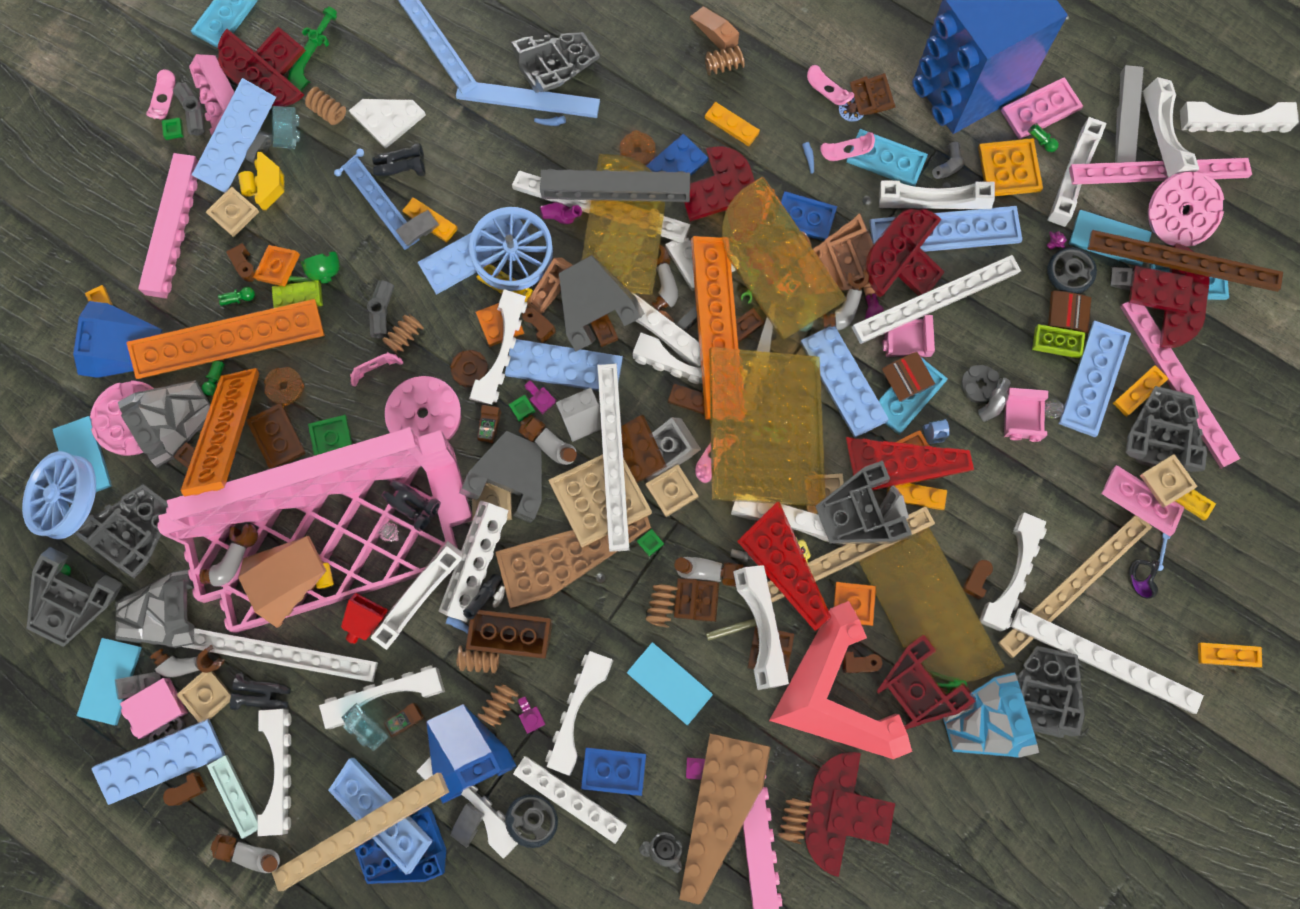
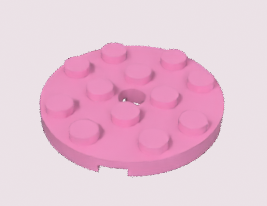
M1192 171L1177 173L1167 178L1155 190L1149 203L1148 220L1153 233L1161 241L1172 246L1176 243L1184 246H1194L1205 241L1218 228L1224 211H1222L1224 196L1220 186L1211 177ZM1189 205L1190 211L1183 215V206Z
M429 376L414 377L398 385L389 396L385 406V422L390 433L410 427L416 436L420 437L441 430L449 441L458 430L461 421L460 402L453 389L444 381ZM419 410H428V415L420 418L418 416Z
M140 381L117 383L107 388L97 398L90 415L92 419L91 431L96 441L102 447L112 453L123 456L143 453L121 416L122 412L119 409L118 402L135 392L154 389L153 387Z

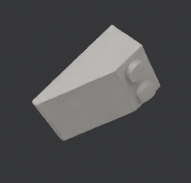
M672 417L652 432L667 467L646 479L648 482L677 464L680 465L701 450L681 418Z

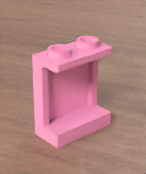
M925 315L923 319H915L886 332L885 340L882 342V349L886 351V357H905L918 351L920 357H931L935 351L933 315Z
M1009 388L1007 391L1009 399L1004 406V437H1010V440L1026 438L1031 442L1041 441L1047 436V431H1044L1045 400L1048 399V391Z
M163 678L120 703L122 715L129 720L131 732L138 739L148 737L151 732L173 719L188 713L185 705L177 697L178 692L170 678Z

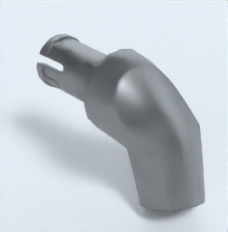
M952 142L948 145L950 159L933 169L932 174L936 179L948 177L964 166L965 159L961 157L959 142Z
M1002 378L998 380L996 389L991 392L989 403L978 410L983 422L998 416L1009 399L1007 391L1011 384L1007 378H1003V381Z

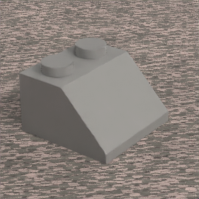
M591 388L556 402L572 442L602 429L600 407Z

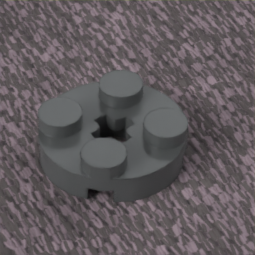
M972 366L961 379V389L970 401L986 403L989 401L991 392L997 387L999 374L988 366ZM982 380L985 386L978 388L979 385L976 384V381Z

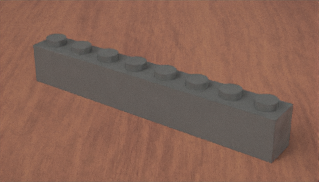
M572 169L541 170L540 194L542 199L690 202V173L683 171L632 172L628 170L592 171L587 169L578 171Z

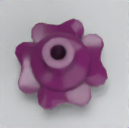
M1050 231L1051 241L1046 245L1051 250L1055 246L1066 248L1064 243L1067 239L1060 231L1055 233Z

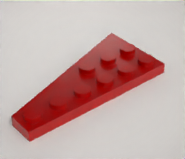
M846 437L853 476L866 466L880 461L884 462L890 480L888 483L872 488V491L974 471L970 450Z
M776 502L737 542L758 566L764 565L768 578L816 631L831 618V615L780 502Z

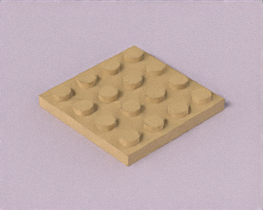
M603 455L548 480L581 547L608 535ZM623 458L627 522L629 525L652 514V511Z

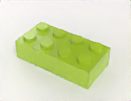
M319 281L286 284L285 287L272 286L274 308L316 299L317 306H323L322 289Z
M1038 324L1034 331L1032 350L1080 358L1083 355L1085 333Z

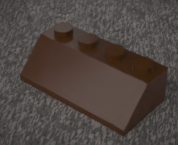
M479 610L475 617L470 619L466 649L546 659L553 620L550 618Z

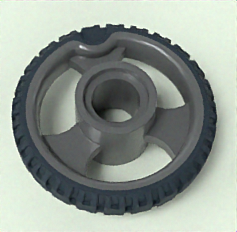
M1075 247L1063 248L1057 251L1048 263L1047 274L1049 280L1060 291L1082 293L1091 287L1096 279L1097 267L1095 261L1089 256L1090 254L1082 249ZM1075 255L1083 259L1087 264L1088 268L1084 269V264L1082 263V261L1076 258L1072 259V256ZM1058 259H1061L1065 264L1060 270V276H1056L1055 264ZM1069 268H1072L1075 273H1072ZM1078 277L1086 280L1080 286H1068V283L1076 281Z
M528 794L518 797L511 803L505 816L508 834L519 845L527 848H538L547 844L555 835L558 826L555 808L548 800L539 795ZM528 802L532 803L533 808H529L523 816H517L514 813L518 806ZM543 810H546L550 818V828L548 831L541 827L544 822ZM528 817L533 818L536 824L529 823ZM520 826L524 833H534L535 840L524 838L515 828Z

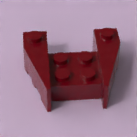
M926 633L907 646L877 690L880 693L888 687L911 717V720L905 724V729L959 714L976 702L975 696L964 682L946 694L924 666L922 661L938 649Z

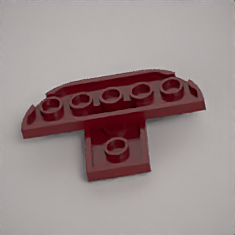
M277 27L255 52L228 29L223 32L217 47L219 49L218 62L224 73L237 85L244 78L275 96L276 99L271 106L273 108L292 105L304 96L283 75L306 50L280 27Z
M721 146L706 148L714 176L690 183V202H684L689 220L691 222L725 211L735 244H741L755 233L756 228L761 223L763 213L761 199L750 165L745 157L734 149Z
M926 209L906 210L894 218L871 247L867 256L866 271L869 276L870 285L879 297L885 294L897 277L915 294L920 296L931 291L944 274V271L920 248L942 220L939 216Z
M1176 243L1173 248L1194 252L1181 244ZM1135 266L1129 303L1164 310L1160 348L1180 347L1192 340L1200 332L1205 320L1210 278L1209 276L1170 268V272Z
M857 752L838 754L829 759L818 770L813 782L809 802L812 803L808 808L810 814H807L808 822L805 824V843L812 859L821 869L839 877L846 836L888 845L895 803L854 794L861 753Z

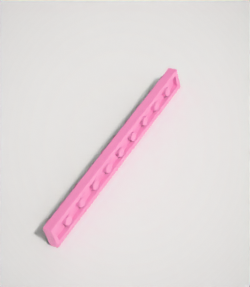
M1248 158L1197 160L1199 170L1196 172L1205 174L1212 179L1249 178L1252 175ZM1163 161L1071 164L1069 167L1072 184L1165 181L1168 178Z
M1129 302L1123 304L1120 308L1156 366L1169 378L1166 382L1171 390L1194 395L1199 415L1197 423L1199 429H1202L1203 432L1201 438L1219 467L1223 468L1239 460L1240 457L1171 348L1159 347L1161 331L1146 307Z

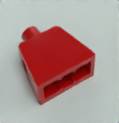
M354 593L348 601L341 628L348 632L346 640L353 644L357 643L359 638L367 640L387 614L388 609Z

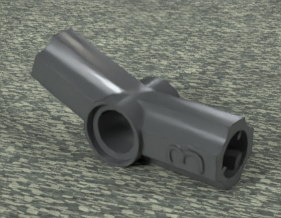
M180 82L175 85L173 92L185 110L188 133L195 136L202 135L205 132L204 108L187 83Z
M378 280L373 297L367 304L370 336L375 338L388 336L387 307L395 286L384 280ZM381 306L379 311L374 312L376 307Z

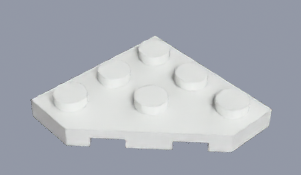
M362 99L349 110L350 114L385 149L426 115L413 100Z
M686 238L684 243L673 240L667 243L665 248L690 289L694 291L691 241L689 238ZM730 250L731 271L733 272L740 269L741 264L734 252Z

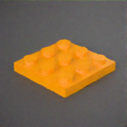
M1034 138L979 144L978 150L984 182H995V196L1042 191L1043 185Z

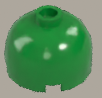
M329 252L330 256L327 257L326 255L319 254L301 261L305 275L311 280L321 281V284L331 282V277L337 275L340 269L337 252Z

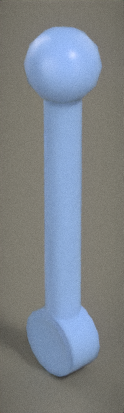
M358 149L356 151L357 154H355L350 160H352L356 156L362 157L364 155L363 149ZM343 168L336 169L334 174L340 176Z
M1165 533L1162 534L1163 543L1158 571H1162L1164 568L1162 563L1167 540L1171 537Z

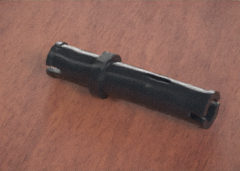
M492 574L487 583L482 584L478 594L463 610V615L467 619H473L485 602L493 597L495 590L502 583L501 576Z

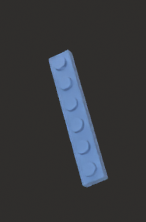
M357 156L342 166L343 170L404 250L420 240L417 239L410 246L404 243L396 230L407 223Z

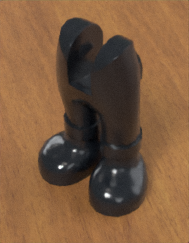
M418 143L409 149L403 148L397 151L378 154L372 158L373 164L377 165L373 168V174L375 176H390L412 169L418 176H425L426 171L422 161L424 159L422 145Z
M392 480L390 485L399 492L394 497L391 493L384 491L381 496L394 509L408 516L409 519L414 520V528L417 531L424 530L429 525L431 519L420 513L416 508H413L406 501L408 500L418 508L423 509L431 517L436 515L441 502L436 498L427 501L426 498L420 496L411 487L402 482Z
M244 673L236 674L232 686L233 690L263 693L265 696L232 692L230 697L231 710H239L241 705L244 704L249 707L254 706L270 710L288 708L289 702L277 701L276 695L277 693L290 694V687L275 682L248 681Z

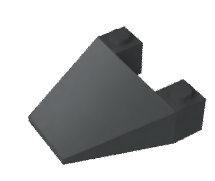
M592 255L559 273L566 335L575 352L596 340L588 325L590 322L616 310L622 323L626 326L645 314L637 298Z
M506 431L468 472L459 493L478 500L485 483H490L520 496L513 516L531 523L535 519L542 502L541 448L534 442Z
M883 461L864 467L815 506L829 543L892 544L912 535L905 516L885 523L872 488L888 483L890 480Z
M49 547L40 555L32 571L27 629L64 647L115 600L123 583L104 575L96 582L94 588H91L61 573L68 555Z

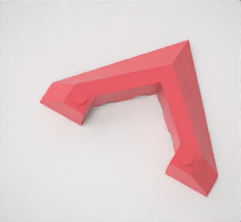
M849 601L830 608L831 618L819 628L769 721L891 759L912 752L908 734L899 714L895 713L877 721L827 699L848 646L867 638L861 622Z

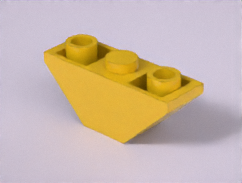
M257 152V159H255V168L257 170V176H255V185L257 187L255 202L259 204L262 210H267L284 193V174L262 152Z

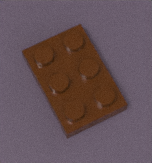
M281 403L246 420L269 469L280 467L306 454Z
M640 415L621 426L623 458L636 483L667 467L644 415Z

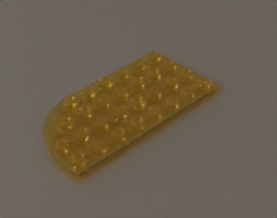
M599 153L596 171L628 170L632 172H652L647 166L632 158ZM591 200L581 261L592 255L630 292L653 295L665 202Z
M764 177L751 183L734 197L727 208L722 225V241L725 252L782 340L790 337L847 300Z
M929 527L859 561L871 586H876L875 593L904 648L906 649L910 643L924 633L928 635L938 648L935 653L922 661L932 676L951 682L954 680L970 682L986 677L1005 667Z

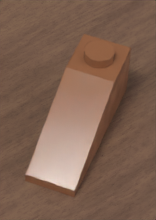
M703 6L690 16V19L720 50L725 49L727 51L728 47L733 48L738 44L739 32L726 19Z
M562 257L554 258L527 301V306L536 309L542 314L561 291L559 273L573 265Z

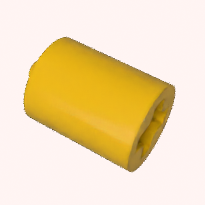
M250 171L239 173L238 179L241 194L246 197L254 196L257 193L254 173Z
M323 563L326 572L316 583L318 589L334 585L329 563Z

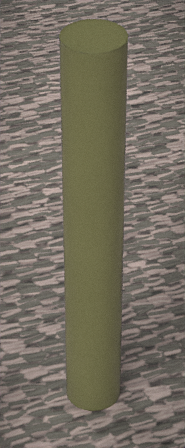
M754 618L706 633L707 639L709 641L757 626L756 620Z

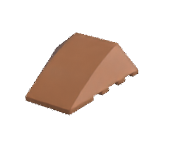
M858 214L853 220L797 261L811 295L851 289L852 286L848 282L847 273H852L853 282L856 284L864 281L863 272L866 270L867 256L874 244L861 214Z
M306 536L243 558L238 578L255 613L278 628L282 625L284 618L292 613L295 605L303 600L305 593L311 590L324 575L326 569L310 537Z

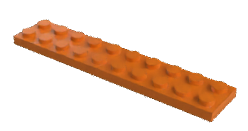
M693 236L691 238L705 419L742 420L745 417L729 238Z
M316 299L126 343L136 379H142L213 361L325 336Z
M257 368L220 376L181 488L184 497L225 488L258 381L259 372Z

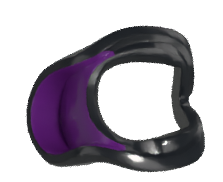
M1134 560L1129 567L1128 574L1132 587L1142 598L1151 599L1158 593V586L1153 581L1159 568L1160 562L1158 560H1152L1151 562ZM1139 564L1151 567V573L1146 579L1140 580L1136 577Z

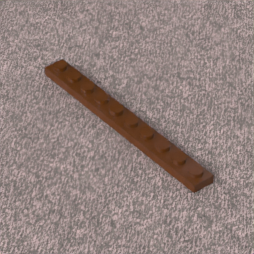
M1092 230L1090 233L1087 250L1278 292L1281 289L1282 271Z

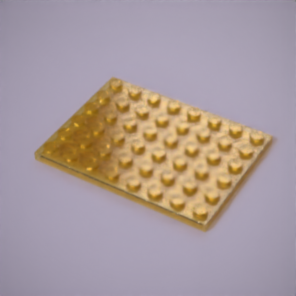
M711 347L709 349L712 500L772 504L780 502V504L807 506L819 504L826 498L820 357Z

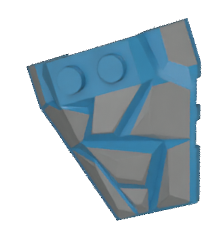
M1015 672L994 677L972 692L976 702L959 714L943 718L953 752L1023 757L1039 753L1033 727Z

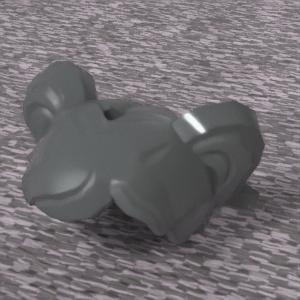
M658 833L651 842L645 841L640 845L639 852L643 856H650L654 862L663 867H669L673 872L679 873L681 871L682 864L679 859L682 854V844L680 841H676L675 836L671 833Z

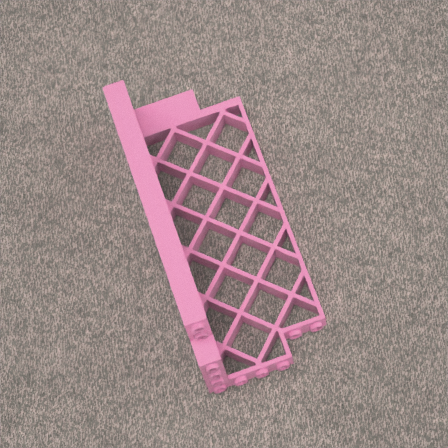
M409 427L227 482L225 488L218 491L204 492L195 496H180L167 500V513L158 516V529L162 535L185 545L184 557L189 562L190 569L188 574L194 584L192 591L195 599L206 603L222 598L220 606L225 611V626L230 632L239 633L269 623L264 618L255 619L258 614L255 613L252 606L241 624L238 625L231 594L235 593L249 601L246 594L235 589L240 581L238 576L243 559L235 576L230 582L223 585L221 590L206 594L204 584L201 583L199 578L200 571L202 569H209L222 547L228 550L229 545L225 544V541L230 534V527H234L236 523L250 522L259 527L257 542L246 549L243 558L256 554L268 532L289 543L303 538L314 519L335 529L319 557L322 563H329L334 568L346 573L345 580L336 595L325 598L314 591H307L303 600L295 605L289 616L285 617L287 618L349 599L354 593L362 595L417 578L425 567L419 569L404 560L418 535L441 546L440 549L447 541L458 549L452 527L472 521V511L468 497L459 493L463 485L462 476L454 449L443 432L440 430L417 437ZM422 466L427 473L433 496L430 497L413 487L411 488L420 496L426 498L427 501L436 498L441 502L437 513L445 542L423 531L419 532L414 526L393 516L392 514L395 509L389 504L383 511L363 500L375 480H388L390 482L396 480L409 486L418 469ZM342 494L352 499L338 525L317 514L328 495ZM360 505L382 515L367 541L346 530ZM297 508L306 514L291 539L271 529L282 509ZM424 510L422 511V514L430 516ZM389 520L411 530L397 556L375 545ZM343 534L364 544L350 571L328 560ZM204 536L213 542L199 563L193 537ZM372 549L394 560L384 579L375 583H371L358 576ZM401 565H404L407 568L413 570L411 572L395 576ZM355 579L366 584L365 586L349 590ZM308 594L320 599L302 605Z

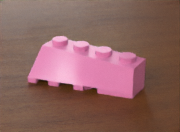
M196 54L189 68L196 88L200 89L199 99L201 104H205L207 111L205 117L211 123L212 128L209 130L211 135H213L235 92L220 67L216 56Z

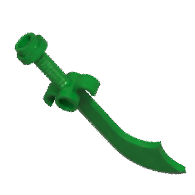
M332 7L324 8L323 13L325 16L317 30H311L310 28L302 30V34L306 36L308 33L309 37L304 47L306 51L294 63L288 75V81L301 92L310 83L304 75V68L317 46H320L322 43L326 47L329 45V40L322 33L329 21L337 18V11Z

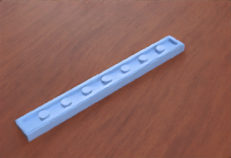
M398 0L462 95L477 87V82L421 1Z
M478 82L477 87L462 95L458 88L456 98L460 100L597 118L600 99L552 92L535 93L534 90Z

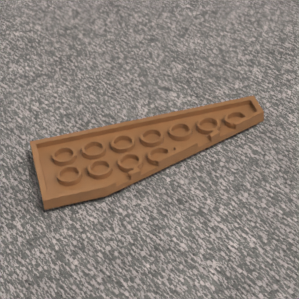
M648 516L628 525L629 543L651 529ZM573 530L497 551L496 556L510 608L513 609L550 598L618 551H609L608 535L581 547Z
M710 734L680 900L695 904L702 903L716 873L722 866L723 860L730 851L744 825V821L764 787L770 746Z

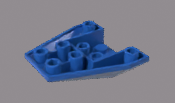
M89 301L79 316L73 355L78 375L100 378L134 371L126 342L163 333V330L108 303Z
M464 704L426 721L432 775L442 773L449 793L440 797L442 804L460 796L463 790L496 774L500 776L517 767L508 748Z
M428 806L410 815L418 826L433 840L410 874H405L373 838L354 848L367 884L426 882L444 874L446 847L434 814Z

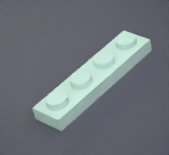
M228 755L207 765L241 838H246L258 831V817Z

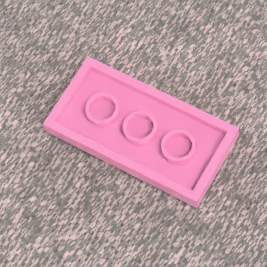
M1064 77L1002 107L1001 112L1018 139L1021 140L1031 135L1028 130L1033 124L1037 123L1043 129L1081 110L1083 105Z
M1117 465L1112 469L1101 493L1168 536L1175 533L1185 508L1175 501L1162 508L1145 482Z

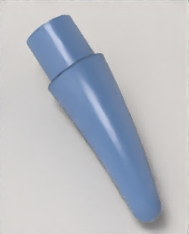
M565 116L550 119L535 118L534 122L548 126H559L566 123Z
M809 142L802 144L804 154L808 161L810 173H814L813 150Z
M448 616L446 624L452 625L468 634L469 626L459 619Z

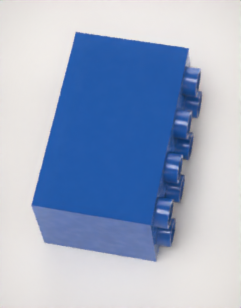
M942 0L922 57L919 60L917 71L912 80L915 92L921 98L926 96L933 105V117L940 126L947 125L952 134L962 130L1025 95L1068 14L1057 0Z

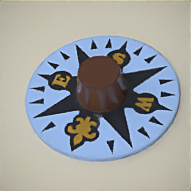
M854 97L845 105H839V113L847 121H858L864 116L859 115Z

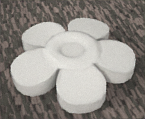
M501 586L499 592L493 595L495 599L493 602L494 608L500 605L504 597V586Z

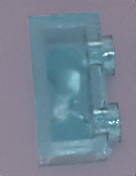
M273 106V147L295 149L296 142L300 141V131L296 130V126H299V115L295 114V107Z
M357 703L341 717L345 723L343 726L345 730L351 735L354 733L362 746L365 747L367 745L373 751L389 737L382 726Z

